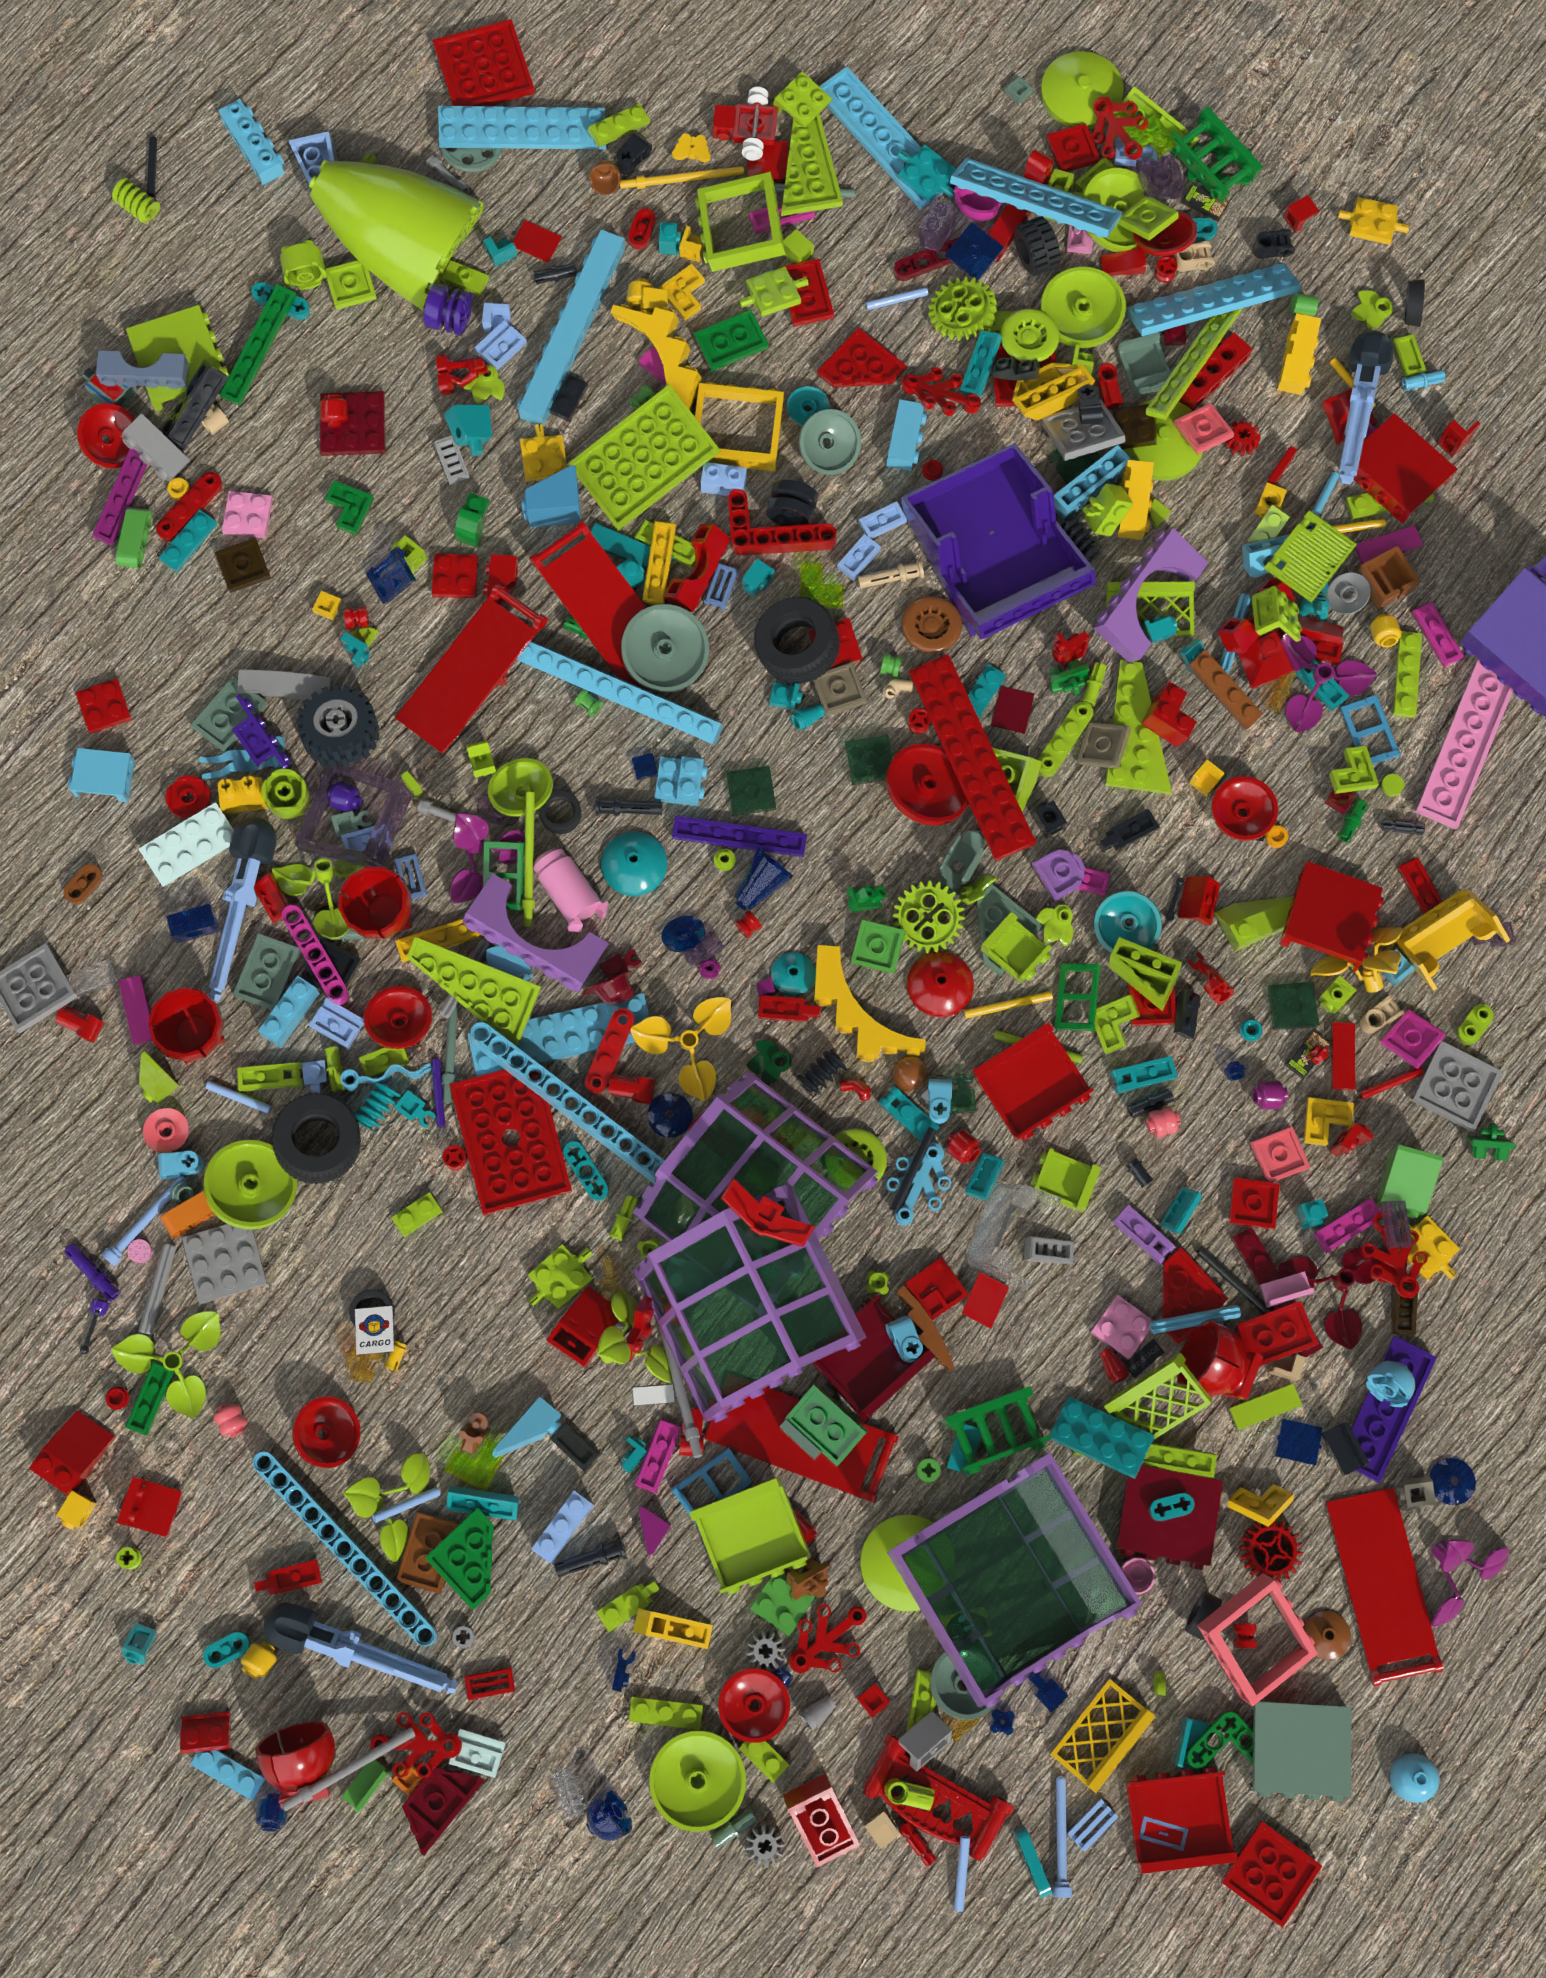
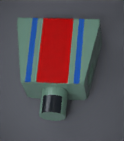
M92 368L86 369L83 373V378L88 381L85 384V389L96 404L111 403L123 407L138 392L136 387L116 384L114 386H106L101 384L96 371Z

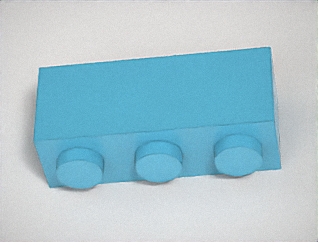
M899 399L887 458V467L912 471L913 463H918L920 451H916V446L922 443L923 432L920 431V427L925 425L927 413L923 412L924 407L922 403Z
M297 976L259 1028L258 1032L260 1035L281 1049L320 995L317 988Z

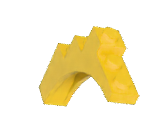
M624 304L620 306L613 305L610 313L615 320L632 326L653 343L664 367L666 386L670 385L691 412L702 377L696 368L685 366L691 349L685 339L674 336L679 322L674 310L668 307H662V309L655 307L652 314L642 309L640 312L635 311L632 307Z
M817 946L814 1003H819V1006L824 1007L836 1004L835 1030H840L841 1034L857 1032L856 1058H861L863 1062H874V1059H879L880 1051H884V1054L895 1055L897 1052H906V1055L919 1056L920 1053H924L925 1039L907 1037L891 1031L876 1022L861 1008L852 996L845 981L841 966L840 946Z

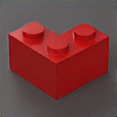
M1170 681L1157 692L1141 725L1150 729L1175 747H1179L1190 737L1197 723L1196 720L1179 710L1187 692Z

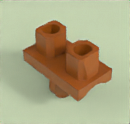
M475 1412L470 1415L467 1424L461 1429L459 1437L464 1438L461 1450L474 1454L476 1448H479L480 1444L488 1437L491 1428L488 1427L489 1421L487 1416L482 1412Z
M812 1558L803 1567L804 1574L795 1569L788 1572L786 1582L792 1588L791 1597L794 1600L806 1594L809 1596L814 1594L817 1598H821L826 1594L825 1587L829 1585L827 1570L830 1568L826 1561L819 1564Z

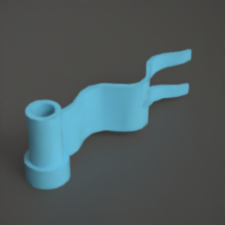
M278 736L275 737L279 743L276 747L281 753L286 747L284 737ZM230 750L218 756L199 758V763H223L233 760L232 763H229L221 770L203 774L202 779L221 778L233 772H252L271 766L274 767L275 771L284 769L276 756H273L260 766H256L246 750Z
M430 1063L415 1072L408 1071L401 1065L394 1064L378 1079L358 1076L356 1071L348 1069L341 1074L340 1080L347 1091L355 1092L358 1090L359 1084H385L395 1072H402L411 1079H418L432 1069L427 1068L431 1066Z

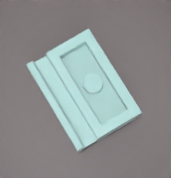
M459 1729L458 1736L462 1741V1750L458 1756L450 1758L449 1764L495 1778L506 1742Z

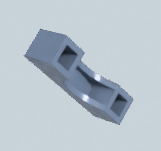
M98 350L96 375L100 383L106 386H114L116 384L128 387H136L138 385L149 388H157L158 386L171 389L187 388L189 363L185 354L163 353L155 364L146 368H136L124 361L120 351Z

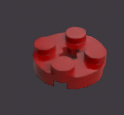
M181 776L176 779L177 781L172 786L170 784L167 788L165 795L166 804L172 814L179 819L187 820L211 805L212 796L209 788L196 776ZM188 793H191L192 797H194L190 803L183 800V797H187Z

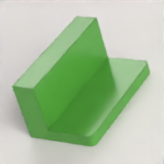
M377 1759L373 1760L363 1767L342 1795V1798L355 1808V1812H361L385 1781L391 1770Z

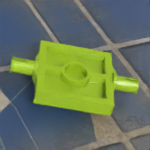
M786 267L747 279L746 286L750 296L738 299L739 305L743 308L753 304L758 309L761 317L801 304V298L797 289L808 286V280L804 277L794 281Z
M562 1244L528 1274V1277L535 1283L538 1290L528 1299L531 1303L537 1298L531 1305L535 1307L545 1298L551 1301L559 1310L593 1279L583 1265L593 1255L591 1251L586 1254L589 1251L586 1247L578 1256H575Z

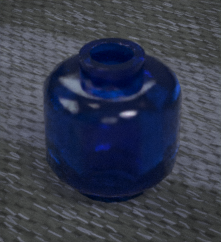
M269 1793L266 1798L258 1801L255 1823L261 1826L260 1830L278 1832L281 1827L286 1825L288 1810L284 1811L281 1809L279 1803L280 1794Z

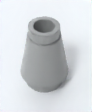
M826 1696L803 1709L800 1718L811 1731L815 1728L818 1729L833 1709L836 1708V1705L829 1696Z

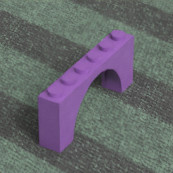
M1174 528L1165 531L1161 530L1155 536L1153 545L1144 551V557L1141 562H1138L1132 568V574L1121 583L1120 591L1109 600L1108 608L1098 615L1096 619L1098 622L1093 627L1128 663L1140 660L1152 644L1144 635L1136 612L1138 591L1146 577L1154 571H1167L1177 575L1185 582L1198 579L1208 564Z
M492 874L467 910L462 923L469 930L483 935L489 942L503 947L509 954L523 959L527 965L543 971L547 977L558 980L567 989L579 993L609 943L589 932L579 943L565 949L548 950L529 944L514 931L507 917L506 899L512 885Z

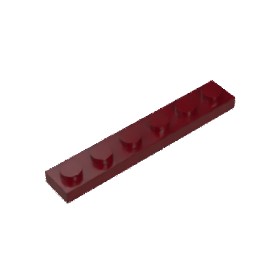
M1252 1227L1231 1238L1259 1288L1262 1284L1282 1278ZM1294 1299L1288 1302L1271 1306V1308L1274 1311L1287 1305L1293 1304L1296 1302V1300ZM1316 1336L1319 1345L1300 1351L1298 1354L1308 1357L1321 1350L1323 1346Z

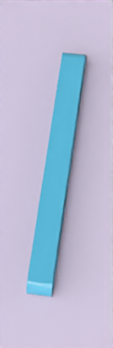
M478 1022L473 1025L470 1041L476 1048L655 1184V1173L665 1161L663 1158L484 1022ZM484 1031L487 1037L478 1039L475 1036V1032ZM499 1044L504 1047L505 1051L497 1053L492 1047ZM518 1058L522 1061L523 1065L515 1067L510 1061ZM537 1072L541 1079L533 1081L529 1078V1074ZM555 1086L558 1088L559 1093L555 1095L549 1094L547 1088ZM573 1100L576 1102L577 1107L570 1109L565 1105V1101ZM587 1113L592 1114L595 1121L591 1123L586 1122L583 1119V1115ZM608 1127L612 1130L613 1135L609 1137L604 1136L601 1129ZM626 1141L631 1145V1149L623 1150L620 1148L619 1143ZM645 1155L649 1159V1163L641 1164L637 1157Z
M268 1452L256 1454L253 1459V1467L417 1644L420 1646L433 1645L438 1638V1632L431 1622L273 1454ZM268 1456L271 1464L267 1469L263 1470L260 1467V1461ZM284 1473L287 1478L286 1483L279 1487L276 1484V1478L279 1474ZM299 1490L303 1497L301 1502L295 1504L292 1501V1494ZM315 1507L319 1515L316 1520L311 1521L307 1514L311 1508ZM327 1525H332L335 1529L334 1535L330 1538H326L323 1532ZM343 1542H348L351 1546V1550L347 1555H342L339 1550ZM360 1559H364L367 1563V1568L362 1573H359L355 1567ZM376 1576H380L383 1580V1586L379 1590H375L372 1587V1580ZM395 1593L399 1597V1604L396 1607H391L388 1604V1597ZM408 1611L414 1612L416 1616L415 1622L411 1625L406 1624L404 1621V1615ZM425 1628L432 1632V1638L428 1642H423L420 1638V1633Z

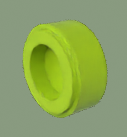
M1388 774L1381 782L1382 792L1390 797L1398 796L1404 789V780L1397 774Z

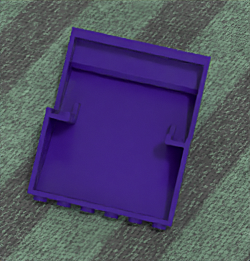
M1016 443L901 497L903 512L951 602L959 611L962 622L970 637L977 634L982 640L1096 584L1095 569L1056 521L1053 490Z

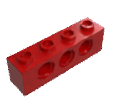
M1235 332L1229 338L1225 336L1179 402L1194 411L1249 359L1253 348ZM1222 356H1227L1230 359H1224ZM1208 369H1212L1216 373H1211L1208 371ZM1193 383H1198L1201 386L1197 387Z

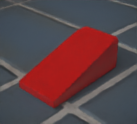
M1133 249L1101 255L1102 271L1110 276L1144 274L1146 269L1145 252L1140 249Z

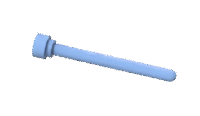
M183 1176L178 1177L114 1247L106 1248L101 1255L115 1267L121 1260V1252L171 1199L173 1186L179 1182H186V1179Z
M1060 1775L1056 1778L1057 1881H1055V1886L1052 1887V1897L1072 1898V1887H1069V1882H1067L1066 1779Z

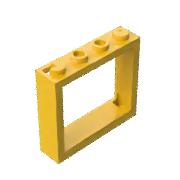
M713 382L699 383L695 418L700 424L702 422L705 397L776 405L770 454L720 449L721 452L708 462L776 472L784 392L777 389L762 390L753 386L743 388L733 384L724 386L716 385Z

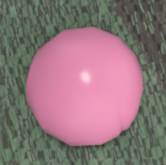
M1133 1557L1124 1562L1121 1570L1135 1593L1143 1594L1149 1591L1154 1585L1156 1576L1151 1562L1143 1557Z

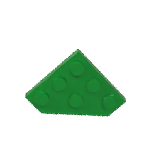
M478 1507L424 1557L472 1610L491 1593L490 1580L494 1525Z

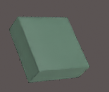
M1018 76L1004 88V93L1019 105L1033 93L1034 88Z

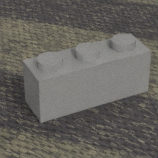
M142 413L121 435L124 444L128 448L136 450L140 454L139 458L145 464H150L155 469L157 476L162 480L170 482L190 462Z

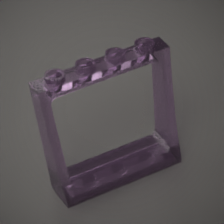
M329 763L327 769L323 770L320 774L321 783L319 788L314 789L312 792L313 802L310 808H306L304 811V823L302 827H298L296 830V847L300 851L364 867H383L412 798V793L404 783L356 768H344L342 764H338V769H333ZM339 777H346L388 792V796L364 851H356L312 841L329 801L327 800L328 791L333 784H336Z

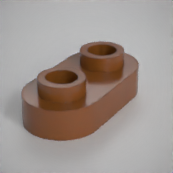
M93 864L83 866L65 886L64 897L73 905L84 903L103 880L102 871ZM95 874L93 880H88L90 875ZM76 891H80L78 897H74Z

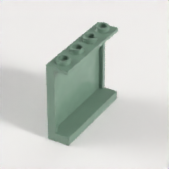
M1261 1701L1253 1707L1251 1706V1711H1254L1253 1787H1250L1251 1791L1257 1792L1258 1797H1271V1793H1281V1798L1295 1799V1794H1305V1799L1320 1800V1795L1329 1796L1330 1801H1344V1797H1351V1707Z

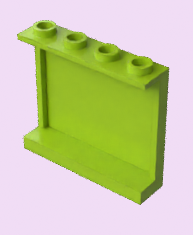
M199 305L126 328L139 368H146L155 364L163 353L185 354L189 363L187 386L204 359L229 377L226 366L222 367L220 361H223L219 348L215 349L213 343L217 342L213 329L208 330L207 325L211 323L207 312H202ZM146 386L156 412L164 409L163 402L181 397L186 390L184 387L171 389L161 386L157 388Z
M780 1476L689 1512L692 1521L697 1523L721 1586L720 1594L726 1591L728 1595L741 1590L740 1586L749 1583L750 1587L763 1582L762 1577L771 1575L772 1578L784 1574V1569L793 1566V1569L807 1565L806 1560L811 1557Z

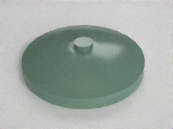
M670 604L654 605L636 614L628 623L621 642L622 660L630 676L641 686L655 692H675L691 685L703 672L709 655L708 637L700 621L689 611Z

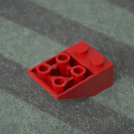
M587 1286L546 1339L547 1343L586 1370L597 1354L598 1344L604 1330L609 1326L616 1327L619 1322L612 1311L611 1301Z

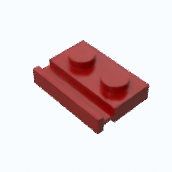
M230 1712L181 1716V1753L230 1749Z

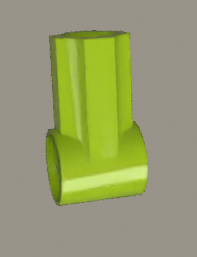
M897 1778L888 1780L884 1786L885 1795L894 1804H904L929 1811L933 1805V1788L904 1782ZM900 1785L902 1793L898 1797H892V1788Z

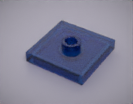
M971 222L945 254V257L970 277H975L976 281L979 282L1003 252L1004 246Z

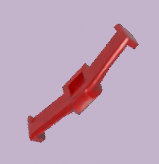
M735 1178L731 1179L721 1196V1199L750 1227V1230L760 1236L764 1235L804 1247L816 1227L780 1216L785 1207L765 1195L759 1203Z

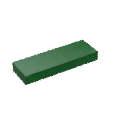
M153 1361L125 1428L145 1436L149 1435L175 1371L167 1370L164 1365Z

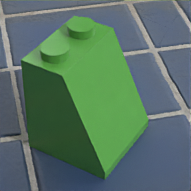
M1397 1145L1387 1153L1376 1205L1382 1206L1383 1210L1389 1212H1396V1210L1405 1212L1404 1215L1411 1218H1418V1216L1421 1217L1426 1214L1444 1157Z

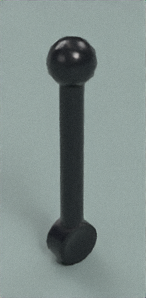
M1182 878L1176 879L1177 886L1170 911L1165 916L1168 922L1173 921L1175 918L1173 914L1181 886L1184 885V879Z

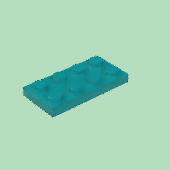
M1068 1396L1050 1433V1440L1135 1479L1155 1435Z

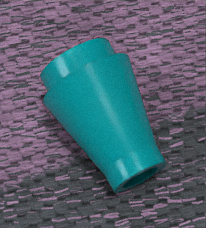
M820 704L795 710L794 714L791 715V720L797 730H806L818 719L825 716V711Z

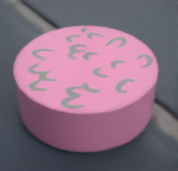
M137 1239L130 1243L127 1253L132 1261L144 1263L150 1259L152 1247L145 1240Z

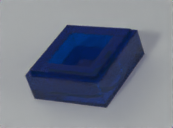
M653 753L631 758L637 781L658 776Z

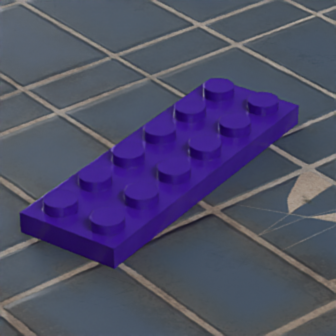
M1396 1336L1392 1337L1381 1363L1384 1361H1395L1406 1365L1415 1379L1414 1393L1406 1406L1393 1407L1389 1405L1390 1401L1383 1399L1381 1402L1368 1389L1351 1426L1369 1461V1465L1355 1472L1376 1483H1380L1437 1359L1436 1356Z

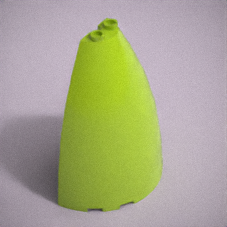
M324 159L319 168L320 174L318 177L314 176L309 184V187L312 189L310 197L342 244L364 267L396 293L423 310L431 286L434 283L439 284L445 267L459 244L465 242L482 214L485 204L454 187L417 172L381 164L328 161Z

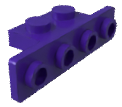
M240 694L235 696L249 718L232 730L255 765L260 766L273 756H276L284 769L292 770L288 765L291 760L284 751L280 753L276 747L279 744L272 733L268 735L264 729L267 725L260 715L255 716L252 711L255 707L249 698L246 697L244 699Z

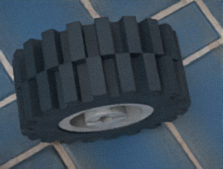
M333 685V690L328 691V688L324 687L321 688V694L318 695L316 691L312 693V700L305 699L303 702L305 709L299 708V718H297L298 732L307 754H310L315 762L319 759L320 764L324 767L330 763L333 769H338V764H342L344 768H349V762L352 761L357 765L361 763V756L367 759L370 756L368 749L375 750L377 746L375 740L379 741L380 736L378 721L366 695L362 696L361 691L358 689L352 692L351 686L346 685L344 690H340L339 685ZM345 716L352 719L349 727ZM325 722L327 723L329 732L323 730Z

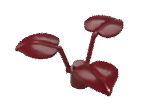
M1365 1247V1252L1371 1254L1372 1250L1369 1247ZM1356 1248L1347 1252L1342 1258L1341 1265L1343 1269L1336 1275H1330L1321 1279H1315L1318 1275V1269L1309 1258L1294 1257L1280 1263L1278 1271L1282 1278L1305 1272L1310 1288H1314V1283L1319 1284L1332 1281L1334 1287L1342 1291L1338 1307L1339 1313L1334 1312L1327 1316L1324 1322V1329L1327 1336L1333 1342L1348 1350H1352L1360 1340L1362 1322L1355 1311L1347 1310L1343 1312L1346 1295L1354 1282L1362 1285L1373 1283L1375 1280L1370 1277L1369 1270L1375 1264L1380 1265V1261L1373 1257H1363L1360 1252L1361 1248ZM1373 1269L1374 1274L1379 1275L1380 1271Z

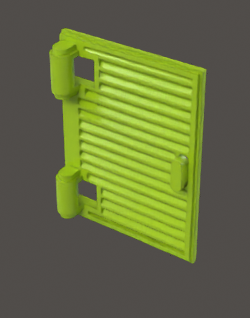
M1309 510L1264 569L1312 603L1357 544ZM1311 522L1316 525L1312 532L1307 529ZM1281 560L1286 563L1282 570L1277 568Z

